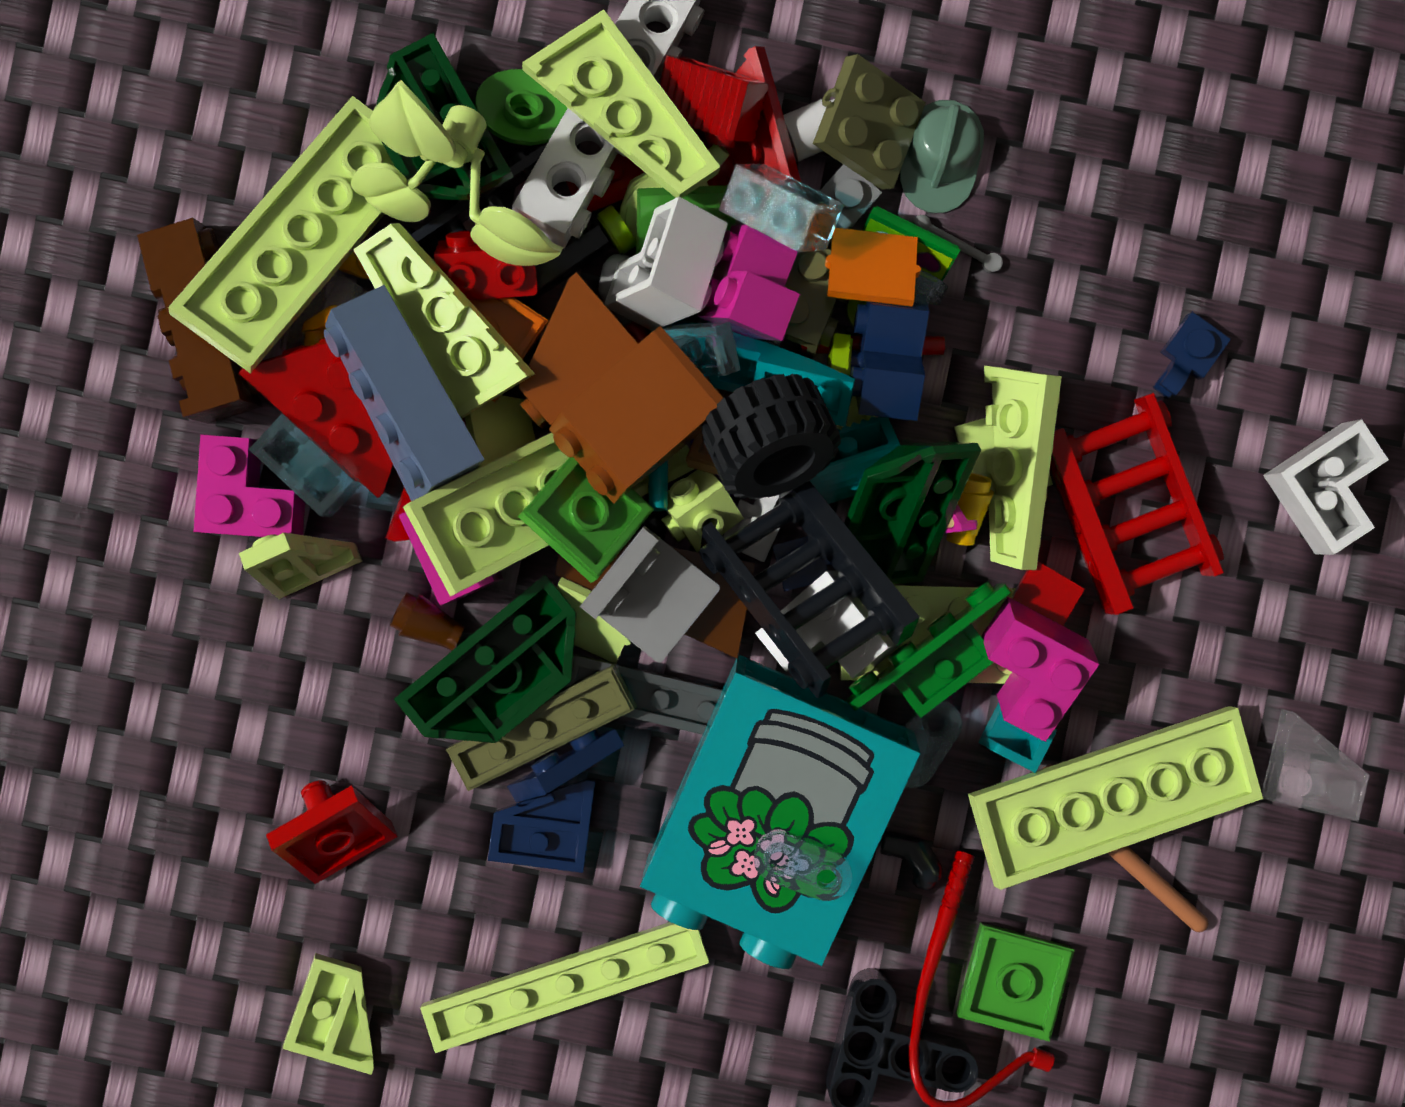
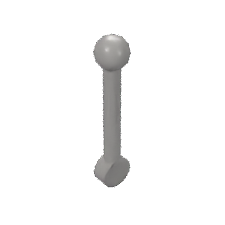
M918 215L914 218L913 224L959 246L960 251L982 262V267L986 272L994 273L1002 267L1003 262L1000 255L996 253L987 255L932 225L930 219L925 215Z

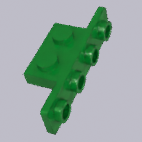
M989 581L978 587L965 598L969 606L956 616H953L948 611L927 627L931 635L916 646L912 641H909L895 650L888 657L892 663L877 676L871 670L857 679L849 687L853 694L846 699L847 703L856 711L893 683L918 717L922 718L994 663L988 659L983 643L984 640L971 623L1012 591L1004 583H998L993 587Z

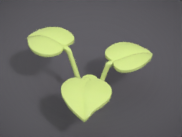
M402 80L375 106L369 123L379 140L400 155L406 157L420 156L425 162L418 172L408 180L397 168L387 163L375 162L359 167L351 179V187L356 193L364 196L372 206L382 213L401 221H421L428 216L431 203L428 197L416 187L422 183L436 162L459 168L464 163L470 161L469 216L476 223L470 233L472 240L490 256L511 265H539L560 255L563 247L554 244L541 229L520 213L506 207L497 206L487 207L482 212L480 211V169L485 152L477 148L487 127L486 121L480 113L467 106L455 105L450 108L443 124H441Z

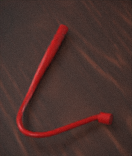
M956 851L955 861L952 864L953 867L948 877L949 881H947L941 900L942 904L940 905L917 987L909 1043L911 1078L920 1098L930 1107H968L981 1099L1027 1062L1034 1068L1049 1072L1053 1067L1055 1059L1053 1053L1035 1047L1032 1051L1020 1055L975 1091L954 1101L936 1099L930 1095L924 1086L919 1066V1043L929 992L956 919L957 910L960 908L964 888L975 856L962 851Z

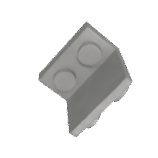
M644 525L580 605V608L594 619L600 616L653 660L660 663L719 592L720 587L714 580Z

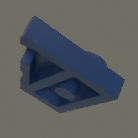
M594 729L572 740L570 743L573 749L561 756L557 752H553L531 765L533 769L531 773L507 786L515 802L548 794L625 746L616 729L598 734L597 730Z
M588 778L553 790L546 795L524 800L496 810L493 815L488 861L583 873L596 779Z

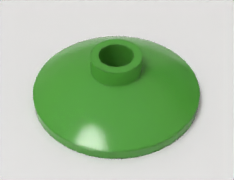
M522 69L504 70L488 77L479 87L475 102L478 113L486 121L488 131L502 140L518 145L532 146L548 143L567 110L563 103Z

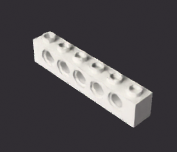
M629 0L615 25L657 82L662 75L666 55L681 56L682 49L677 46L685 33L692 36L698 28L705 11L699 7L700 0ZM653 21L661 22L667 26L668 30L656 33L649 30L646 24ZM567 108L513 203L512 210L529 219L543 231L549 240L564 249L571 236L579 239L584 232L592 212L586 209L593 196L603 197L615 173V171L610 169V166L616 155L620 154L624 157L625 155ZM584 141H593L602 150L594 155H586L577 149V145ZM568 181L575 184L579 191L572 196H561L554 191L553 187L559 182Z

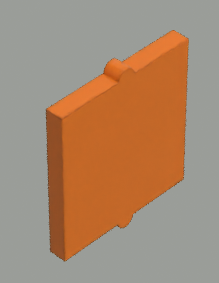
M833 227L831 255H828L825 261V266L829 268L827 297L913 307L915 280L919 277L921 267L916 265L918 237Z

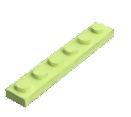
M668 922L425 1002L421 1005L420 1009L434 1051L438 1053L708 964L709 958L700 930L687 929Z

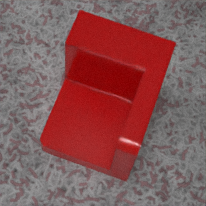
M1038 561L1037 570L1026 571L1011 599L1064 626L1085 588Z

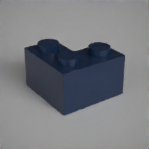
M915 294L913 307L866 301V305L857 304L854 333L861 334L859 349L852 350L850 377L855 378L852 396L856 397L858 414L918 420L925 380V371L921 357L930 312L925 295Z

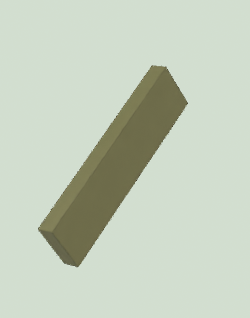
M613 664L559 691L497 743L460 740L450 745L446 751L467 790L470 791L635 710L637 704L616 664Z

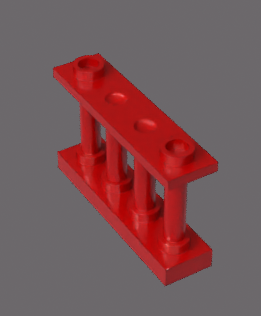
M1154 393L1134 399L1139 414L1077 438L1073 435L1067 436L1064 428L1054 432L1050 473L1105 614L1118 615L1133 609L1130 596L1135 594V589L1198 565L1202 576L1215 577L1224 573L1220 561L1224 560L1222 547L1214 534H1208L1168 430V427L1172 426L1170 413L1162 400L1157 401ZM1146 431L1156 456L1155 459L1093 483L1090 479L1084 481L1078 463L1082 461V456ZM1161 476L1164 477L1173 503L1109 527L1107 524L1101 525L1095 507L1100 506V500ZM1181 521L1190 548L1128 572L1124 568L1118 569L1112 553L1117 550V545Z

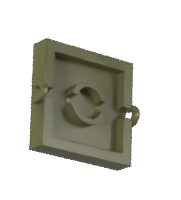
M860 55L846 56L834 88L829 89L822 99V105L826 107L813 144L881 190L892 189L897 181L926 102ZM831 97L835 98L834 102L829 101Z

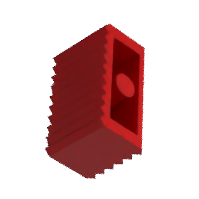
M666 55L659 84L694 131L695 129H700L701 131L708 132L707 142L727 148H734L736 141L753 142L756 138L755 131L758 129V121L761 118L760 112L764 108L765 93L769 89L768 83L688 57Z

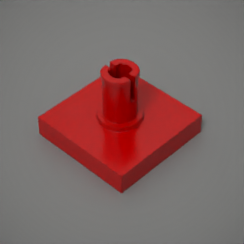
M323 780L311 782L301 790V795L308 811L266 834L271 850L314 884L398 837L392 821L352 785L333 796L329 784Z

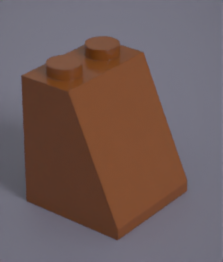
M577 272L568 279L529 364L530 369L535 374L521 382L519 386L521 392L527 397L520 403L521 407L542 429L549 424L552 425L566 406L638 345Z
M659 326L566 406L554 420L549 430L552 432L555 444L560 451L570 458L573 457L586 471L587 480L593 489L601 495H606L614 504L693 440L701 432L702 425L707 422L706 417L709 412L718 407L717 404L723 397L665 330Z

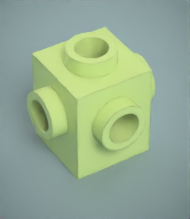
M696 470L688 477L675 482L670 490H668V510L666 511L668 515L661 520L677 542L685 538L696 552H699L702 531L705 525L711 522L718 532L723 535L744 518L723 484L712 473Z

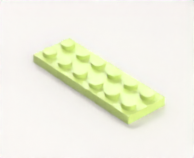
M354 96L348 100L168 307L171 316L250 374L352 254L353 249L363 241L384 216V213L372 206L364 196L356 193L351 187V179L355 171L365 164L379 162L394 166L381 140H379L370 127V116L373 111Z
M552 433L403 506L450 597L548 546L518 515L568 458L555 444ZM687 445L668 459V483L694 470V468L688 467L686 462L689 452ZM649 476L633 488L641 497L648 494Z
M1232 706L1038 770L1036 773L1032 772L968 794L994 887L1000 890L1263 799L1239 709Z

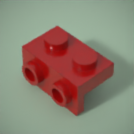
M471 231L449 233L446 235V240H439L434 252V261L469 300L534 296L537 294L536 265H511L495 259L472 240Z

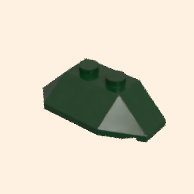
M434 33L390 54L387 64L388 73L380 89L376 105L402 80L441 124H443L450 108L455 105L467 106L477 111ZM486 127L477 148L485 152L480 169V194L513 178L510 168ZM382 142L395 168L407 180L412 178L425 162L420 156L406 157L400 155ZM436 162L422 183L416 188L423 192L428 199L470 200L471 162L464 163L459 168Z
M936 442L899 445L864 471L844 524L894 585L923 581L980 455L981 448L978 443Z
M544 575L401 692L394 700L424 737L497 743L572 681L577 612L547 575Z

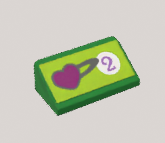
M878 206L873 207L862 231L918 237L916 265L921 267L918 278L934 286H939L943 282L961 250L959 246Z

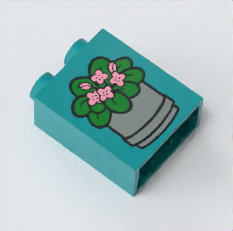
M738 654V658L735 660L705 731L647 857L640 887L655 893L651 902L652 909L669 922L687 929H703L708 917L744 932L739 942L742 949L767 965L780 969H790L796 957L799 956L822 966L920 756L915 732L865 709L859 708L854 711L846 701L828 693L817 699L809 688L802 689L792 677Z

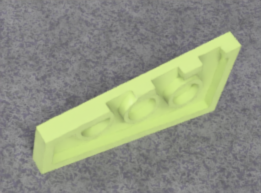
M604 9L522 62V70L675 198L685 197L719 174L720 165Z
M400 223L388 225L353 249L374 288L376 289L382 285L386 286L461 419L535 374Z
M984 366V381L992 383L993 405L985 406L986 426H993L994 453L987 454V472L991 473L996 490V495L992 497L989 505L990 561L1020 570H1037L1062 376L1004 367Z

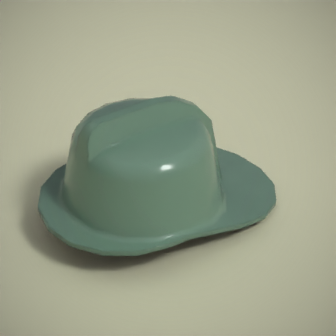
M938 100L924 106L900 170V183L905 196L915 207L928 213H945L955 209L969 197L974 186L984 145V130L979 117L968 106L955 100Z

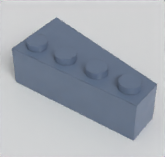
M382 285L331 309L325 323L326 329L324 330L327 345L336 357L341 358L349 374L350 384L357 397L363 402L410 500L413 501L478 469L485 460L386 286Z

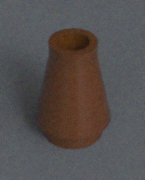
M408 592L404 594L389 625L399 631L398 636L442 646L451 651L455 648L465 625L455 621L421 593L414 596Z

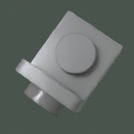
M843 164L825 186L810 199L808 208L813 212L810 215L811 219L817 227L830 236L833 233V227L852 229L881 196L882 192L871 182Z

